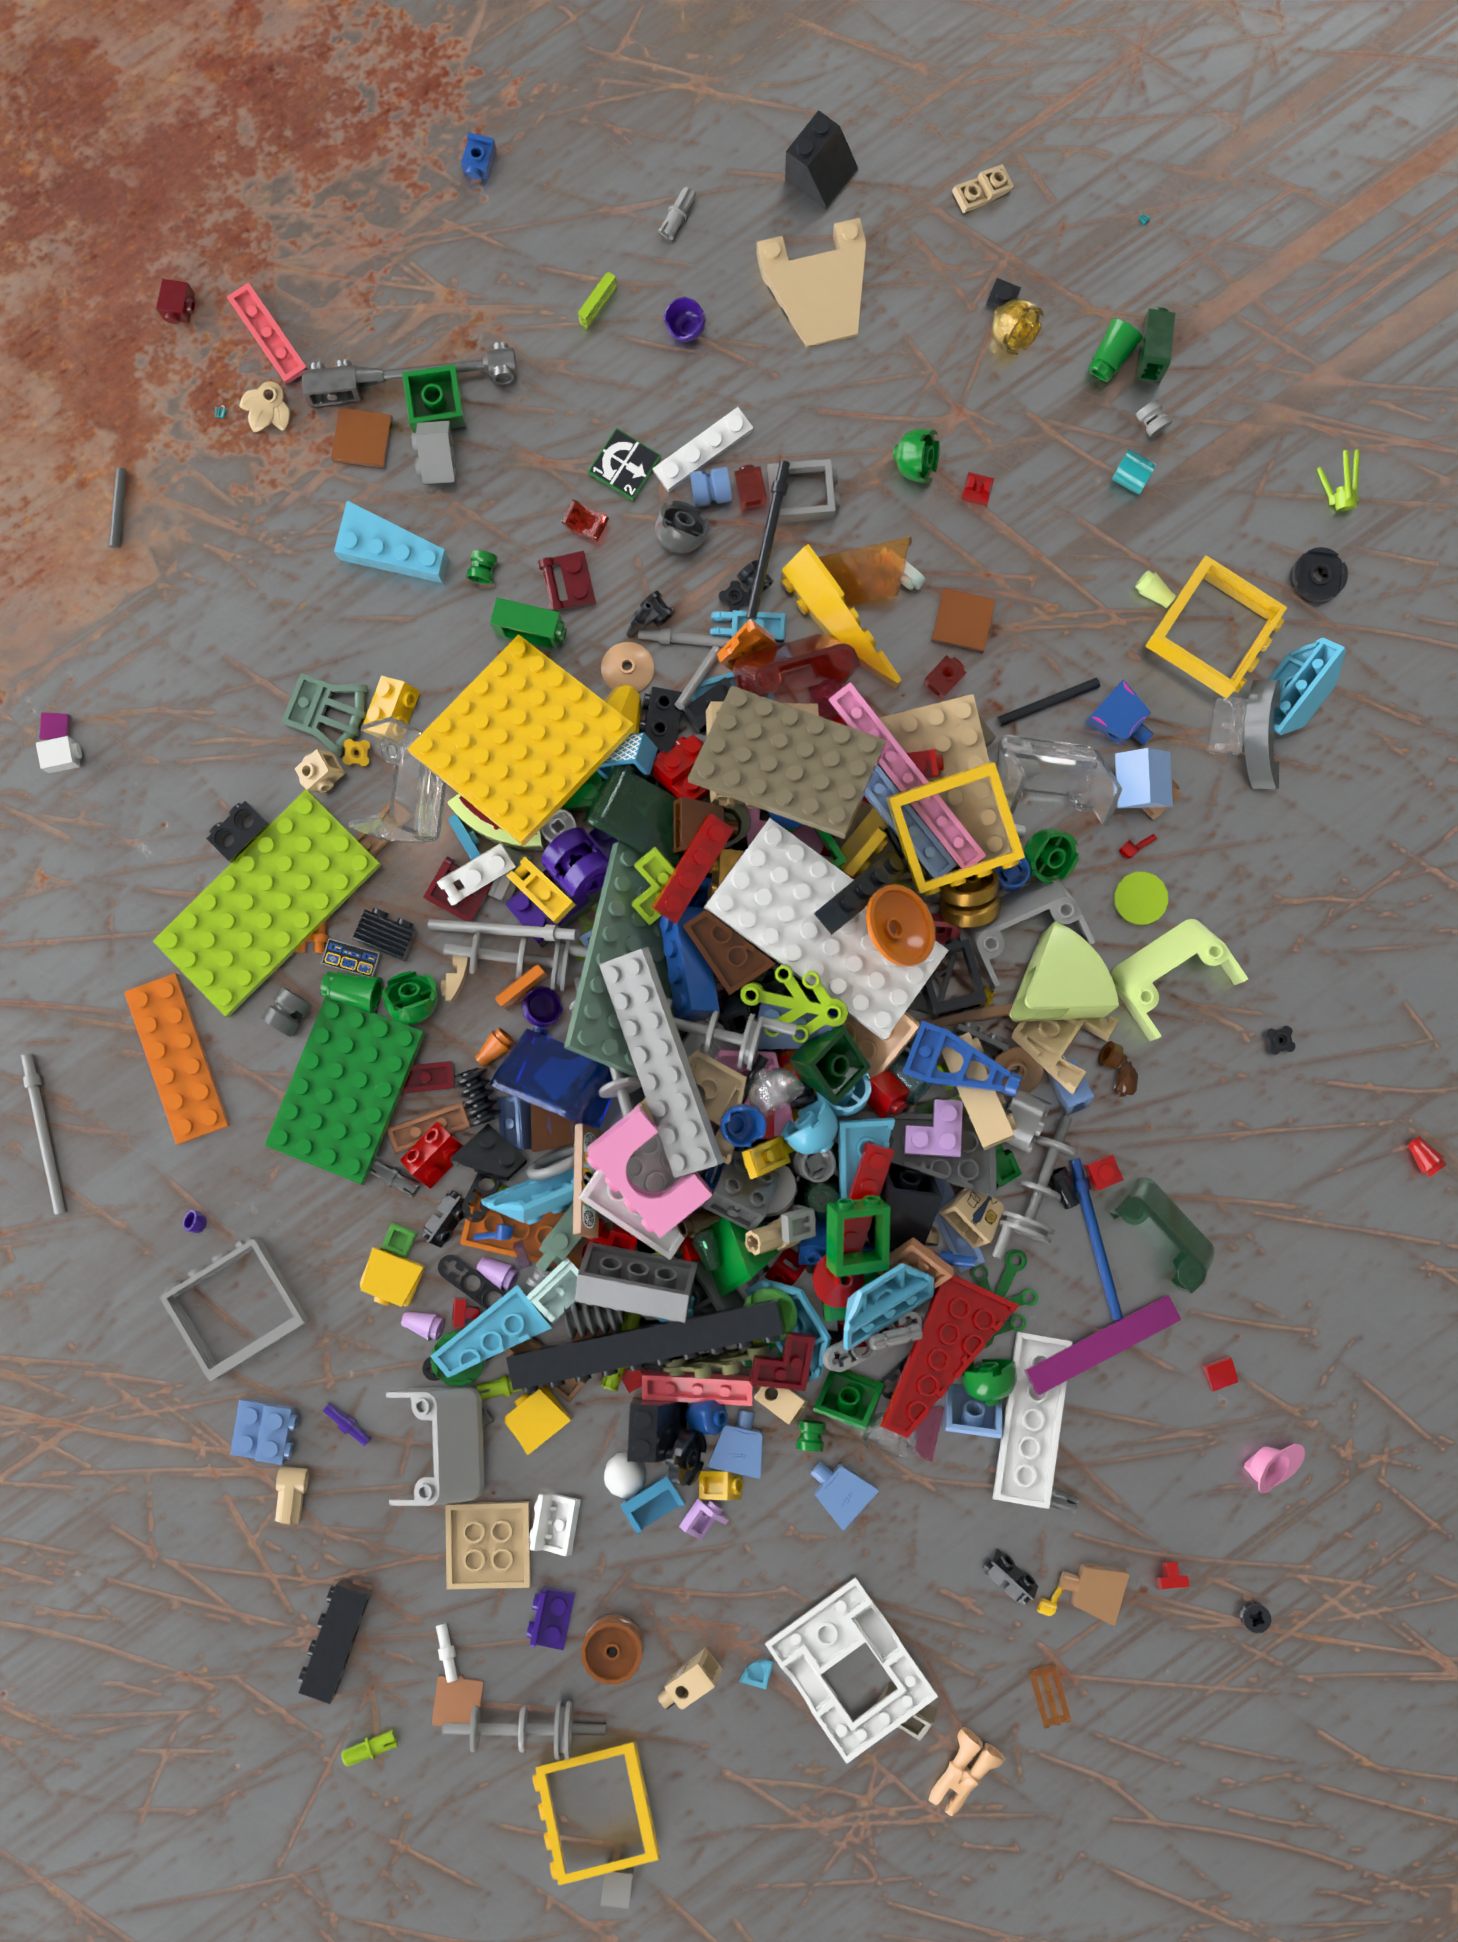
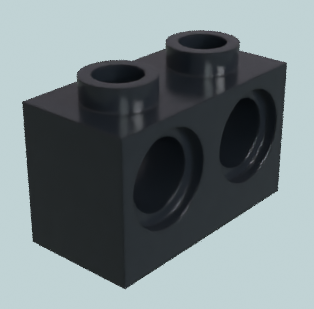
M246 801L233 806L229 811L230 816L223 823L221 821L216 823L210 829V835L206 838L231 863L270 826V823ZM248 815H252V825L248 828H243V819ZM228 834H233L234 841L232 845L224 847V837Z

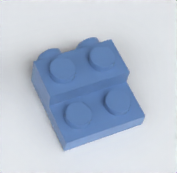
M240 1399L230 1455L253 1458L255 1461L279 1465L286 1463L287 1459L291 1458L294 1444L290 1442L291 1432L296 1430L298 1415H295L296 1407Z

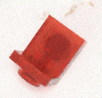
M572 499L564 512L561 523L573 534L598 542L609 517L605 513L586 508L577 500Z

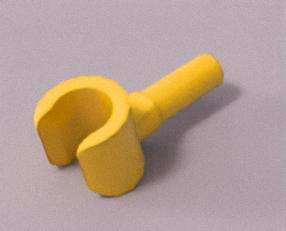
M1058 1586L1050 1600L1041 1598L1037 1612L1046 1616L1054 1615L1058 1599L1065 1589Z

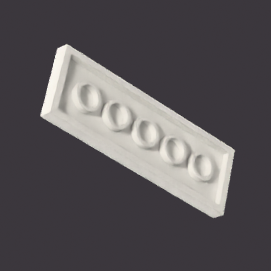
M1016 1332L1012 1362L1016 1364L1017 1382L1006 1401L993 1499L1046 1509L1050 1508L1067 1381L1041 1395H1036L1024 1370L1071 1346L1072 1341Z

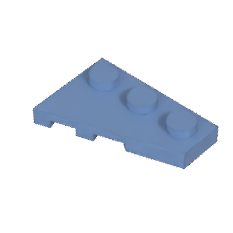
M761 1002L756 1021L759 1020L760 1016L777 1019L791 1009ZM806 1013L791 1024L806 1025L818 1015ZM825 1024L811 1033L807 1040L839 1026L834 1027ZM763 1028L758 1050L799 1049L805 1042L797 1043L793 1040L792 1035L781 1032L775 1037H770ZM796 1030L798 1038L805 1037L804 1030Z

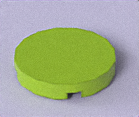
M1134 872L1125 876L1117 884L1113 894L1114 907L1126 922L1136 926L1148 925L1157 921L1165 913L1168 905V891L1164 883L1156 875L1148 872Z

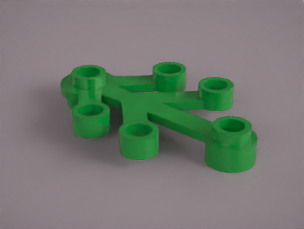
M1011 1249L1005 1254L1004 1263L1006 1269L994 1294L1005 1298L1017 1271L1025 1268L1027 1257L1021 1250ZM1015 1255L1021 1257V1263L1017 1266H1014L1011 1261ZM977 1265L972 1268L971 1275L977 1281L978 1286L992 1292L987 1279L988 1269L983 1265ZM976 1269H984L985 1274L982 1278L975 1276ZM1025 1289L1020 1295L1008 1298L1007 1300L1020 1306H1033L1038 1301V1294L1032 1289ZM1032 1292L1034 1300L1028 1303L1025 1301V1294ZM1013 1314L1009 1320L1004 1321V1325L998 1332L993 1334L984 1348L989 1347L993 1343L994 1336L1011 1330H1023L1026 1327L1025 1317L1021 1314ZM1016 1317L1022 1319L1023 1323L1020 1327H1014L1013 1320Z

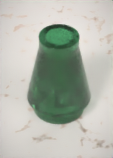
M708 1228L693 1237L691 1244L705 1265L706 1271L722 1267L717 1233L714 1234L713 1228Z

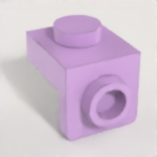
M697 1498L679 1527L684 1532L702 1540L715 1520L726 1525L729 1519L722 1514L724 1509L714 1501L710 1500L706 1503Z

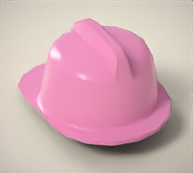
M1300 1444L1290 1445L1283 1450L1273 1447H1262L1245 1463L1244 1468L1258 1482L1259 1491L1262 1494L1267 1493L1296 1473L1304 1461L1305 1449Z

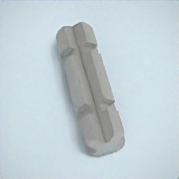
M912 1324L905 1328L900 1327L884 1331L881 1334L876 1333L870 1336L868 1340L872 1350H880L887 1346L891 1347L907 1343L911 1340H919L923 1337L920 1325Z

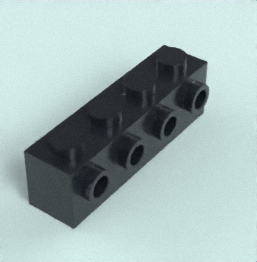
M652 686L649 694H644L642 709L646 710L645 720H640L639 733H645L658 748L657 756L662 751L668 753L674 748L681 716V710L675 706V703L682 692ZM653 766L650 774L644 775L638 767L637 772L631 773L629 788H633V796L658 801H665L667 799L668 789L653 777Z
M340 1580L336 1586L330 1587L325 1601L329 1603L327 1612L321 1613L316 1629L320 1630L317 1640H312L307 1652V1656L311 1657L308 1667L303 1666L297 1683L301 1684L299 1694L331 1704L334 1700L372 1590L344 1580Z

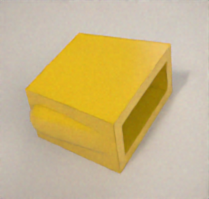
M375 1246L372 1247L369 1261L359 1285L361 1291L375 1296L374 1301L389 1306L391 1302L401 1307L408 1306L412 1302L427 1266Z
M541 1386L533 1394L524 1393L515 1400L516 1407L504 1417V1422L520 1442L526 1454L529 1455L569 1423L573 1416L562 1406L548 1387Z

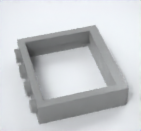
M248 1236L235 1244L237 1249L229 1254L226 1251L219 1253L211 1259L213 1264L205 1269L203 1265L195 1268L188 1273L190 1278L182 1283L179 1280L171 1283L165 1288L166 1293L159 1296L209 1382L218 1379L309 1322L308 1317L260 1237L251 1239ZM255 1251L294 1317L219 1364H216L178 1297L250 1252Z

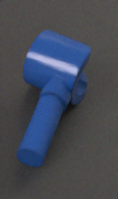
M498 1224L497 1233L474 1234V1240H509L512 1237L513 1226Z

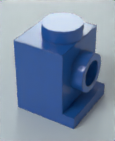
M468 132V140L461 161L463 173L472 179H489L497 152L494 138Z

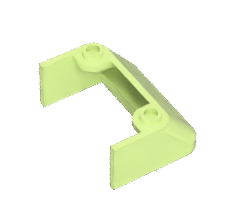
M1185 920L1116 965L1110 971L1118 996L1149 1041L1161 1037V1034L1147 1015V1012L1152 1010L1159 1002V993L1152 982L1196 953L1209 966L1221 965L1234 985L1248 980V977L1225 943L1198 920Z

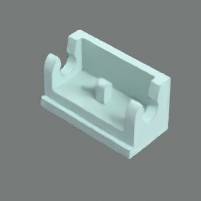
M565 1258L526 1296L552 1324L564 1314V1307L568 1310L572 1303H576L575 1293L579 1270L568 1258Z

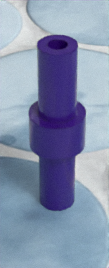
M331 1403L323 1409V1412L339 1425L337 1428L345 1435L349 1433L364 1447L371 1440V1437L356 1425V1421L351 1416H345Z

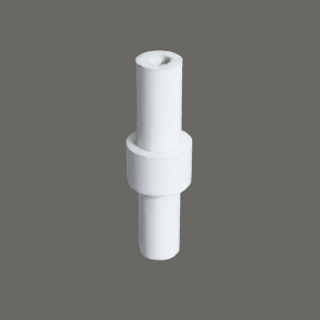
M447 1623L437 1625L436 1630L440 1645L438 1649L440 1661L443 1660L447 1682L458 1680L454 1662L456 1653L454 1645H451Z

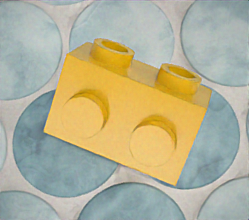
M381 676L362 725L368 729L386 733L401 740L417 703L420 691L404 681Z

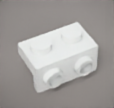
M556 1493L539 1494L534 1506L535 1518L530 1532V1550H544L564 1556L572 1555L581 1499Z

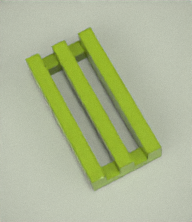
M609 271L606 272L578 311L579 322L587 329L617 288L616 276Z

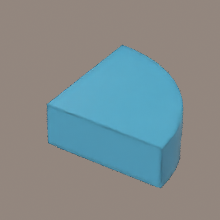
M761 1659L751 1663L741 1674L739 1682L767 1689L773 1660Z

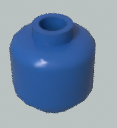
M706 1400L691 1403L686 1411V1420L692 1431L716 1435L726 1425L728 1414L724 1404H719L715 1400Z

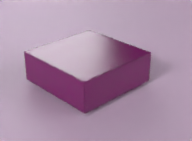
M41 712L39 739L46 741L65 736L69 737L71 716L62 713Z

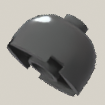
M673 501L672 505H667V502H665L656 516L655 532L658 540L667 550L677 553H689L697 549L704 541L710 529L709 521L706 518L704 522L700 517L701 511L689 503Z

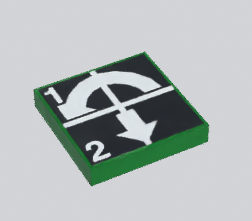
M616 428L588 470V474L629 500L634 501L653 472L652 468L657 466L660 461L661 455Z

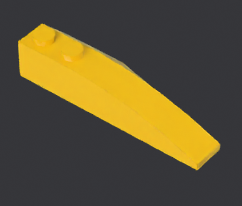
M807 544L781 570L782 579L780 582L788 593L793 592L798 599L796 604L804 615L808 613L828 638L843 652L871 674L897 689L902 682L900 676L882 650L876 652L874 647L877 644L869 630L865 628L862 630L860 628L861 622L858 618V613L854 607L851 608L845 605L844 592L810 545Z

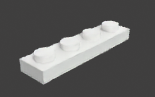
M737 407L652 468L653 473L665 489L670 492L687 480L691 472H697L753 432L754 428Z

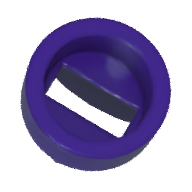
M190 1210L183 1219V1229L191 1233H200L207 1225L206 1217L201 1212Z

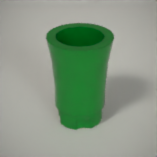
M1111 319L1106 334L1092 357L1088 371L1098 379L1108 382L1114 374H1117L1132 350L1142 341V334L1123 320Z
M327 971L321 982L320 994L322 997L330 998L331 1001L344 1003L372 1014V1012H376L381 1001L383 979L381 977H366Z

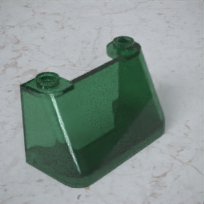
M628 764L611 766L582 822L593 828L595 827L644 855L656 846L671 865L676 868L685 852L674 853V801L678 798L635 775L636 769Z
M1149 1178L1136 1179L1104 1208L1113 1219L1120 1216L1123 1221L1131 1225L1141 1224L1149 1217L1179 1250L1170 1260L1175 1269L1174 1276L1170 1281L1178 1290L1191 1294L1203 1284L1213 1262L1215 1249L1212 1243L1153 1180Z

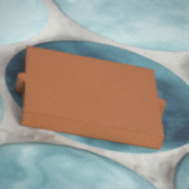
M438 1675L432 1725L443 1727V1723H470L472 1707L474 1705L479 1706V1708L481 1707L484 1680L469 1679L459 1675L458 1680L447 1682L446 1675Z

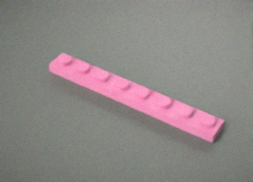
M851 682L828 699L849 727L886 740V745L878 764L900 792L929 783ZM939 794L909 803L960 869L974 865L986 856Z

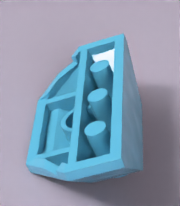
M1322 637L1316 640V643L1305 645L1286 655L1268 679L1280 680V707L1274 708V732L1282 735L1305 727L1336 686L1346 653L1345 647Z
M574 1168L545 1180L529 1179L481 1199L482 1205L523 1223L532 1224L543 1219V1214L551 1211L553 1214L562 1212L568 1208L567 1204L573 1202Z
M901 1263L854 1292L847 1301L844 1324V1348L847 1351L932 1298L934 1295V1278L930 1274Z
M763 1279L746 1288L744 1291L748 1297L756 1290L764 1287L779 1288L790 1296L798 1312L797 1324L793 1332L813 1334L816 1338L807 1383L819 1378L824 1368L823 1353L830 1345L831 1336L803 1289ZM785 1339L776 1342V1345L779 1348L781 1354L783 1352Z

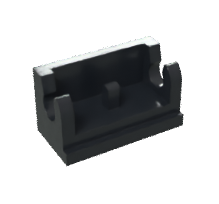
M726 677L681 710L698 734L707 729L706 710L710 702H724L732 685Z

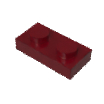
M453 1061L413 1065L401 1094L455 1089Z

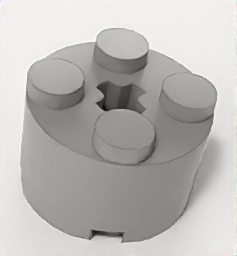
M1017 1090L1015 1097H1010L1005 1107V1114H1012L1018 1129L1013 1130L1015 1138L1004 1143L1030 1154L1036 1138H1033V1136H1040L1045 1124L1041 1117L1046 1118L1051 1103L1025 1091Z

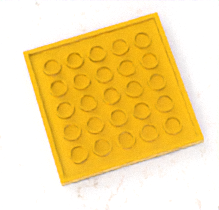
M518 634L407 749L411 755L524 847L636 728L626 717Z

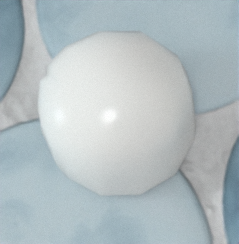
M627 1452L615 1454L607 1462L604 1472L605 1485L611 1494L620 1498H630L637 1495L645 1483V1464L643 1462L627 1461Z

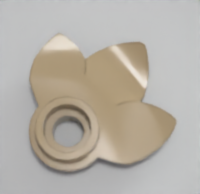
M272 381L264 382L258 389L247 391L241 398L240 408L250 411L248 415L249 424L254 432L263 430L271 422L283 431L288 426L290 409L283 401L284 392L279 384ZM268 390H272L274 394L271 400H268L266 397Z

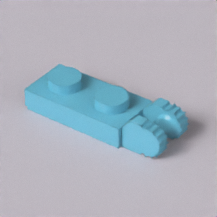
M747 611L712 612V620L719 622L732 621V629L712 628L710 629V635L732 638L750 620L746 618ZM758 612L756 620L753 621L771 633L776 642H785L786 614Z

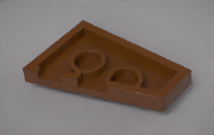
M707 910L683 925L729 995L776 964Z

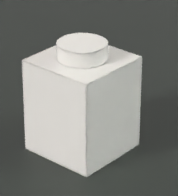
M65 736L36 743L40 768L47 773L80 767L79 759L82 758V751L79 743H76L70 737Z

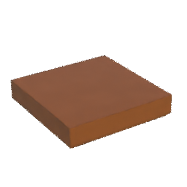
M339 407L331 460L385 469L393 421L392 415Z
M943 588L931 641L983 653L996 599Z

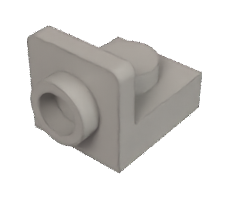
M798 1204L793 1206V1211L781 1214L783 1242L793 1243L816 1236L814 1209Z

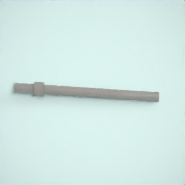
M661 628L660 630L641 629L638 634V639L659 641V644L670 645V642L724 647L731 639V637L673 632L670 628ZM776 642L777 644L764 651L798 655L799 644Z
M429 919L428 921L429 930L469 933L479 931L483 934L544 938L545 941L555 942L559 939L577 940L579 937L578 929L559 928L558 925L549 924L545 925V927L439 919Z
M32 1053L21 1055L25 1077H23L24 1086L29 1091L54 1214L65 1213L63 1196L39 1085H42L40 1075L36 1074Z

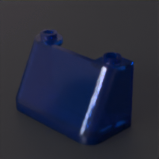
M533 1025L532 1029L526 1028L494 1073L489 1085L569 1120L600 1129L612 1099L603 1098L599 1094L602 1086L613 1081L609 1066L565 1049V1043L547 1036L549 1030Z

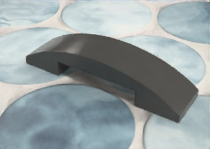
M1253 680L1245 715L1244 746L1246 766L1252 789H1279V762H1274V708L1280 707V680Z

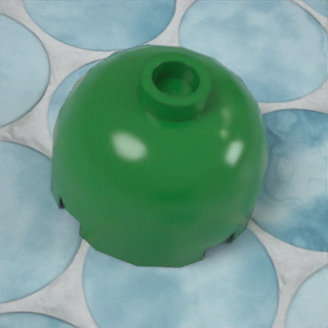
M927 428L913 429L901 438L898 445H895L893 460L896 461L901 475L908 480L925 484L932 481L933 478H929L931 469L936 472L940 454V442L934 440V435H938L936 430Z
M1056 828L1037 831L1029 838L1024 848V855L1029 862L1030 872L1037 879L1048 884L1054 883L1051 880L1059 878L1064 880L1074 870L1078 862L1079 854L1076 852L1077 841L1072 835Z
M416 971L400 973L387 981L388 986L385 990L384 988L382 989V996L385 1008L392 1018L403 1024H415L428 1019L433 1014L438 1002V994L435 981L430 975L424 973L425 977L418 976Z
M1008 1358L983 1359V1363L977 1366L972 1361L961 1374L963 1386L969 1396L975 1400L984 1401V1404L987 1406L998 1405L1001 1403V1399L1008 1397L1015 1388L1017 1382L1015 1362L1011 1363V1359Z

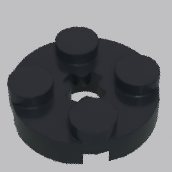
M1324 547L1313 548L1304 553L1294 564L1292 570V582L1295 586L1296 594L1312 602H1326L1334 599L1345 587L1348 579L1347 566L1338 557L1339 554L1334 550ZM1318 569H1322V574L1326 575V578H1323L1321 581H1318L1313 576V573H1316Z
M683 1428L679 1432L673 1449L667 1450L664 1461L666 1465H669L671 1483L684 1487L685 1485L690 1486L699 1477L704 1462L700 1461L701 1452L706 1453L707 1449L706 1439L702 1433Z

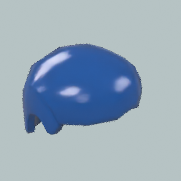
M739 1104L731 1107L722 1116L720 1131L724 1140L735 1147H750L756 1139L763 1138L767 1122L764 1114L755 1107Z

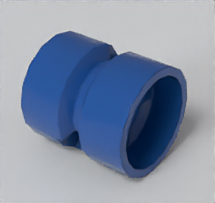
M1026 858L1019 859V864L1011 868L1003 869V866L993 868L999 877V890L1013 892L1024 885L1030 876V865Z

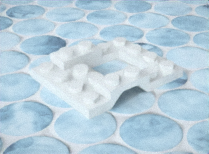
M856 1577L765 1642L766 1647L781 1669L793 1681L812 1714L846 1764L938 1697L931 1684L905 1649L902 1641ZM866 1642L898 1689L853 1721L822 1673Z

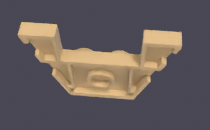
M1110 1016L1109 1019L1021 1021L1011 1038L1066 1090L1074 1094L1082 1082L1086 1071L1062 1059V1057L1082 1028L1108 1041L1120 1019Z
M697 1050L688 1058L696 1083L705 1091L704 1107L708 1118L720 1126V1121L725 1112L735 1105L742 1104L747 1077ZM645 1098L638 1105H640L654 1121L648 1102ZM719 1129L715 1138L723 1161L729 1165L732 1160L734 1146L724 1140Z

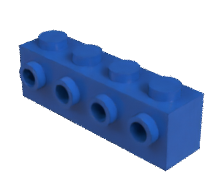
M687 906L677 923H672L662 915L659 917V927L662 931L664 954L669 971L668 979L671 983L673 1006L676 1011V1017L683 1020L705 1021L712 1016L714 1011H720L713 970L683 927L685 923L702 913L700 907Z

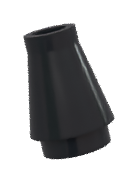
M1066 1166L1054 1169L1048 1186L1051 1190L1061 1195L1060 1202L1063 1204L1064 1209L1075 1207L1080 1202L1077 1198L1072 1172L1068 1171Z

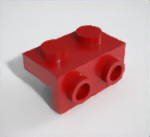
M436 1122L400 1159V1162L412 1176L431 1189L453 1166L450 1158L464 1144L450 1134L442 1124Z

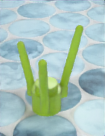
M1359 449L1354 451L1352 485L1348 450L1343 451L1345 486L1336 488L1335 494L1322 467L1317 468L1329 498V505H1335L1336 511H1346L1358 507Z

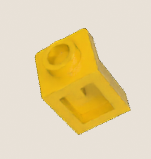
M701 1471L699 1475V1499L741 1500V1493L743 1491L742 1475L727 1471Z

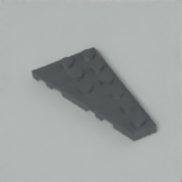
M857 1113L848 1117L836 1116L837 1122L839 1120L881 1118L877 1113ZM899 1113L898 1115L892 1114L886 1117L895 1119L889 1138V1148L894 1150L891 1163L994 1199L997 1198L996 1146L987 1150L983 1149L969 1114H962L961 1157L904 1154L905 1126L933 1127V1114ZM837 1129L836 1136L832 1141L833 1143L839 1145Z

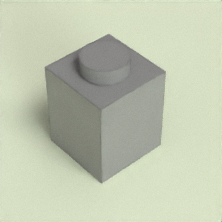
M634 1866L604 1874L601 1906L629 1909Z

